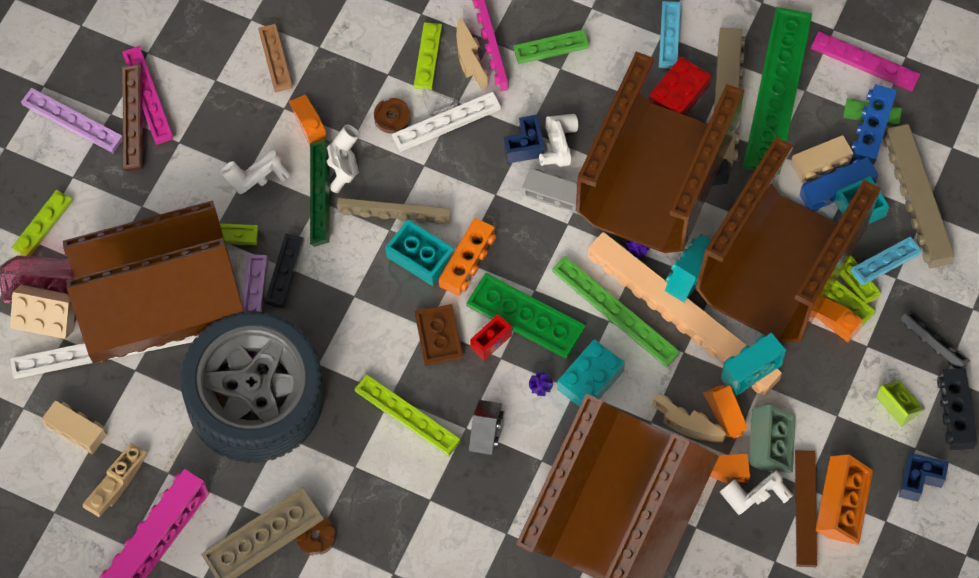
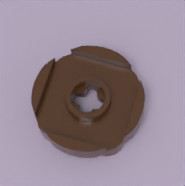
M389 98L385 102L384 100L379 102L374 109L375 125L382 132L393 134L407 128L411 120L408 105L398 98ZM393 113H395L396 118L390 119L389 116H387L388 114L392 115Z
M323 517L324 520L296 537L298 547L302 552L313 556L314 554L322 555L333 547L336 533L330 520ZM319 531L320 538L311 539V533Z

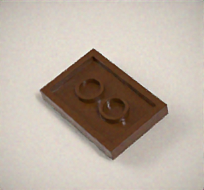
M452 304L414 311L425 366L463 359Z

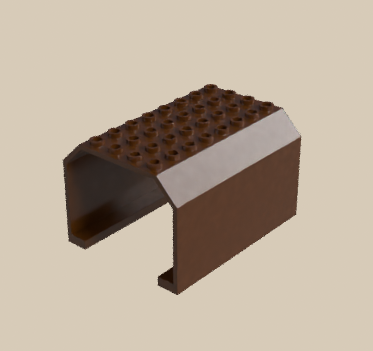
M636 51L578 174L576 212L593 227L659 252H683L737 130L745 90L726 84L710 122L707 124L652 104L640 93L654 58Z
M776 137L707 246L696 290L711 308L766 336L772 333L780 343L801 342L867 229L881 188L863 180L840 221L836 223L781 196L773 186L772 181L793 148L792 144Z
M213 200L63 240V249L68 257L74 276L73 279L66 280L67 290L92 363H103L110 358L124 357L132 352H143L150 347H161L172 341L179 342L190 336H199L198 334L201 331H204L207 326H211L216 320L219 321L221 320L220 318L228 317L231 314L244 313Z
M586 393L516 545L531 553H540L556 559L593 578H663L719 456L674 433L671 435Z

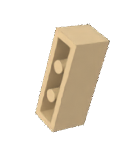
M842 135L793 155L791 166L800 182L805 180L811 181L820 174L830 173L837 167L849 165L853 152Z
M54 401L41 419L47 428L91 454L95 453L107 436L103 425L97 421L91 422L87 420L88 417L82 412L78 411L76 413L72 411V407L65 402L61 404Z

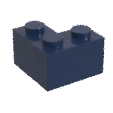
M537 115L520 117V134L504 137V149L508 164L538 159L540 154H544V143Z
M909 452L905 461L898 497L918 502L922 495L924 484L942 488L946 480L949 462Z

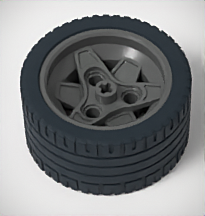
M247 311V313L239 312L235 315L231 314L228 317L220 318L221 320H216L211 326H207L204 331L198 334L199 336L189 346L188 352H186L184 357L185 360L182 363L181 392L191 425L194 427L196 434L199 435V438L208 447H211L213 451L218 452L222 456H227L228 459H235V461L239 462L244 461L245 463H259V461L267 462L270 459L272 461L277 457H283L286 453L289 454L294 448L299 447L300 443H303L307 436L309 437L312 429L316 426V422L319 420V414H321L323 386L321 367L316 350L312 347L311 341L307 339V336L298 327H295L291 322H287L284 318H279L277 315H270V313H261L259 311H256V313ZM249 352H259L254 359L248 354ZM228 362L230 371H220ZM279 362L284 366L288 375L276 373ZM262 368L269 370L266 374L259 373V370ZM231 384L238 385L235 390H229L228 386ZM215 393L229 397L224 408L218 402ZM287 396L284 404L278 409L275 399ZM259 401H266L267 405L265 407H258L257 403ZM252 411L260 419L244 420L243 418Z

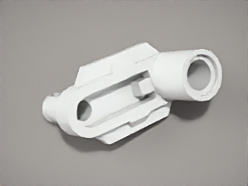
M575 114L548 116L545 124L550 143H546L545 147L547 151H553V153L540 154V165L557 164L559 167L569 166L571 155L564 133L577 132V116Z
M345 125L334 141L327 147L329 154L327 164L335 169L337 175L330 184V189L335 193H339L344 184L351 182L359 173L355 154L351 151V147L360 134L351 125Z
M275 151L267 153L245 172L234 161L226 164L220 172L238 194L246 192L257 182L260 186L266 184L268 179L265 176L271 171L281 181L286 180L284 175L286 178L290 176V172L281 164V157Z
M777 470L766 477L748 494L735 479L719 491L738 515L755 502L759 504L771 496L768 493L769 490L773 489L783 503L793 496L782 483L783 476Z

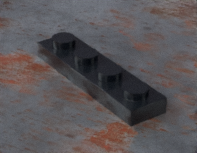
M285 233L264 300L265 304L284 308L303 247L304 237Z
M912 310L905 313L900 319L904 322L906 328L919 335L920 340L930 344L938 355L944 356L953 368H964L971 361Z

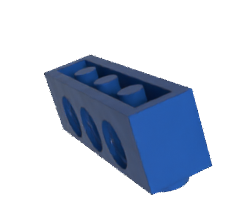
M877 84L874 85L873 90L869 89L866 100H869L868 107L864 106L861 115L864 121L863 124L859 123L856 132L859 138L858 141L853 142L851 149L854 152V159L862 160L868 157L870 162L875 164L897 90ZM879 103L882 105L883 108L881 110H877L874 108L873 104ZM873 120L878 126L871 127L868 121ZM870 138L872 144L864 143L863 139Z

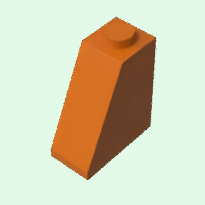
M718 385L703 392L719 425L725 430L726 436L734 439L744 435L743 431L747 430L748 427L731 386Z

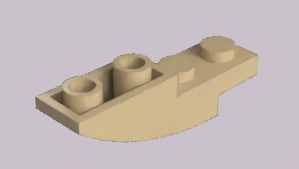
M460 18L458 19L456 34L459 61L466 78L473 75L480 88L483 89L488 87L487 79H489L487 70L485 68L482 69L480 65L481 61L478 56L479 42L476 37H472L468 23L465 24L463 19Z
M657 393L653 398L652 406L665 415L663 423L673 430L701 441L724 442L725 430L720 425H714L710 422L705 414L694 410L689 416L684 408L675 406L667 396Z
M130 443L107 470V476L83 503V508L100 517L109 506L112 507L132 481L143 463L147 452Z

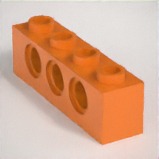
M477 218L473 219L439 278L440 288L457 296H460L463 291L465 292L468 289L469 279L471 276L476 275L480 260L483 261L487 255L488 246L493 245L495 242L494 226ZM478 240V241H481L482 243H480V244H474L473 242ZM466 256H472V257H473V258L470 259V260L465 259ZM458 271L464 272V274L457 275L455 273Z

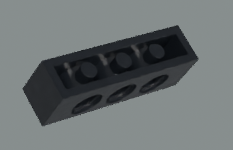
M966 368L943 369L940 376L937 377V386L941 388L942 393L940 395V405L944 407L942 419L943 424L947 426V432L945 433L946 443L949 444L950 450L974 449L977 444V436ZM950 388H953V389H955L958 393H952V392H950L949 389H950ZM952 407H958L960 412L954 411ZM954 425H960L963 430H957Z

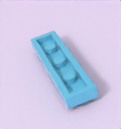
M662 1L659 68H672L678 60L681 2Z
M910 236L852 267L850 272L863 286L920 255L922 250Z

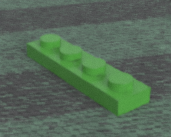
M584 30L513 45L518 64L589 48Z

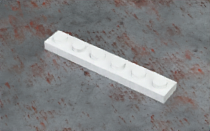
M491 92L393 133L392 138L399 151L402 152L501 110V106L494 93Z

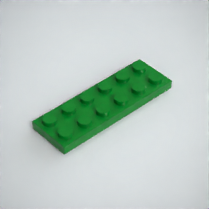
M485 273L466 303L467 307L491 320L498 314L512 327V331L565 359L568 358L586 329V325Z

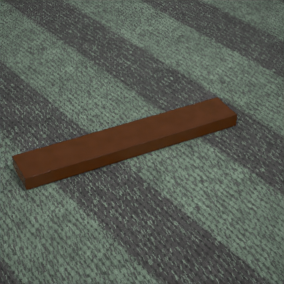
M139 64L122 67L123 170L126 172L143 169L142 67Z
M795 450L796 567H817L815 451Z

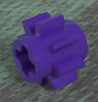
M629 240V242H626V250L636 258L647 255V250H650L649 247Z
M536 372V376H531L529 388L532 390V394L545 396L546 392H551L553 381L550 378V374Z

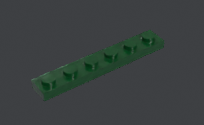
M327 139L310 144V245L313 247L330 242V166L327 164L329 158L327 147L330 145V141Z

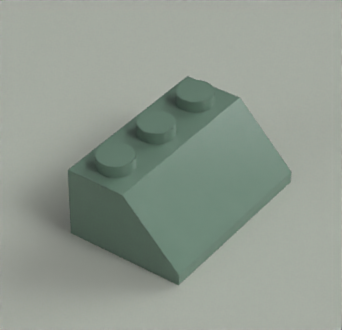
M771 404L752 409L749 465L762 471L793 472L795 416Z

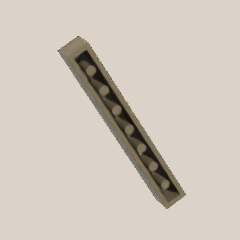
M720 28L714 110L726 84L742 89V84H739V79H742L743 68H740V63H743L744 52H741V47L744 48L745 44L742 29ZM736 132L724 157L727 167H733L734 160L737 161L738 149H735V144L739 142V133Z
M909 124L888 128L885 136H883V143L885 147H888L890 163L894 164V175L896 180L899 179L900 193L902 196H905V207L907 212L911 214L912 228L917 231V242L919 246H922L923 260L928 264L929 269L949 265L954 259V253Z

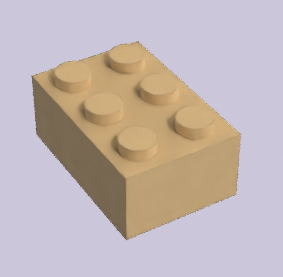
M20 285L13 291L10 328L66 339L73 332L75 312L69 294Z

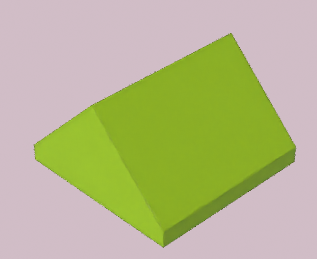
M900 380L884 384L878 391L877 400L901 427L925 410L922 404Z

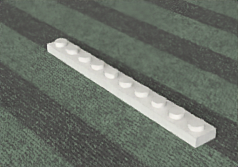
M190 336L179 342L172 341L161 347H150L143 352L191 343L198 336ZM85 343L11 358L14 379L92 363ZM132 352V353L127 354L126 356H128V355H133V354H138V353H142V352Z

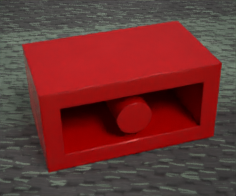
M497 314L470 339L471 349L485 361L512 336V327Z

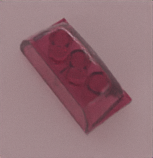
M16 256L9 259L0 266V288L3 303L12 304L13 291L20 285L69 294L66 280L75 278L74 270H71L69 260L33 256Z

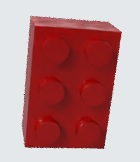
M680 57L650 93L648 101L686 116L710 87L711 75L683 57Z

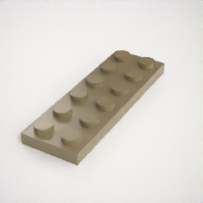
M302 487L201 555L215 578H236L324 519Z

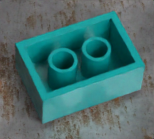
M408 219L385 247L388 259L431 286H434L454 254L453 247Z
M700 234L697 239H692L688 246L689 250L685 249L679 258L681 260H676L671 268L673 273L671 272L665 281L667 283L665 292L682 302L687 300L696 288L705 250L711 239L703 234Z
M772 333L767 336L762 335L756 340L754 345L744 347L740 354L725 360L721 380L725 385L731 386L736 397L781 367L786 350Z
M594 339L557 381V390L579 407L586 393L600 399L624 372L625 362Z

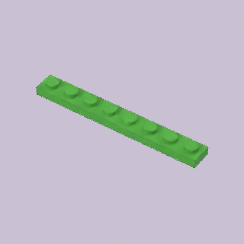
M566 256L552 268V272L666 368L680 355V352Z

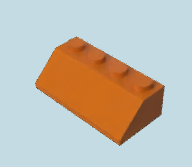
M851 455L830 456L816 531L829 539L858 545L860 543L873 470Z

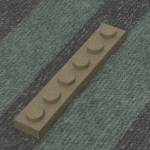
M338 198L337 201L338 213L346 216L354 214L362 217L375 216L381 219L396 218L400 221L408 219L416 220L420 223L435 222L439 225L450 224L451 210L448 208Z

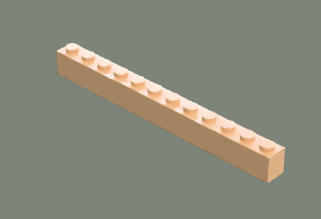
M604 232L588 247V257L593 263L601 265L608 275L616 277L622 286H627L637 298L645 300L652 310H657L666 321L674 323L681 333L689 335L696 345L704 347L707 353L712 357L718 358L723 366L726 359L731 356H737L747 346L688 298L685 302H682L665 292L667 283L664 279ZM776 369L752 385V389L766 396L779 382L782 372Z

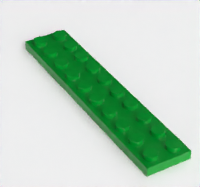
M776 7L743 168L756 170L776 137L787 142L812 13Z

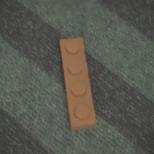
M276 24L259 27L258 30L274 91L279 92L293 88Z

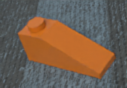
M306 94L290 100L289 104L309 146L311 143L327 139L325 128Z
M828 298L825 299L815 316L846 342H849L860 331L863 320L851 310Z
M748 454L718 455L719 458L710 477L727 484L735 479L740 486L749 482Z

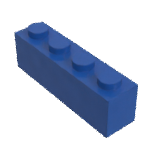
M868 157L862 160L857 159L851 165L841 166L831 174L826 173L813 182L808 181L804 183L799 195L808 209L816 211L834 203L837 191L871 176L876 184L879 175Z

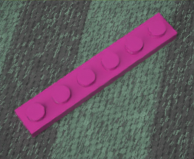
M472 0L474 9H478L479 12L476 13L478 24H482L483 27L481 28L482 38L487 41V44H485L486 53L491 55V59H489L491 70L495 69V85H499L501 92L508 90V81L485 0Z
M820 31L811 46L812 50L911 92L920 77V73Z
M140 46L123 51L127 67L138 64L142 67V108L155 144L158 145L173 140Z

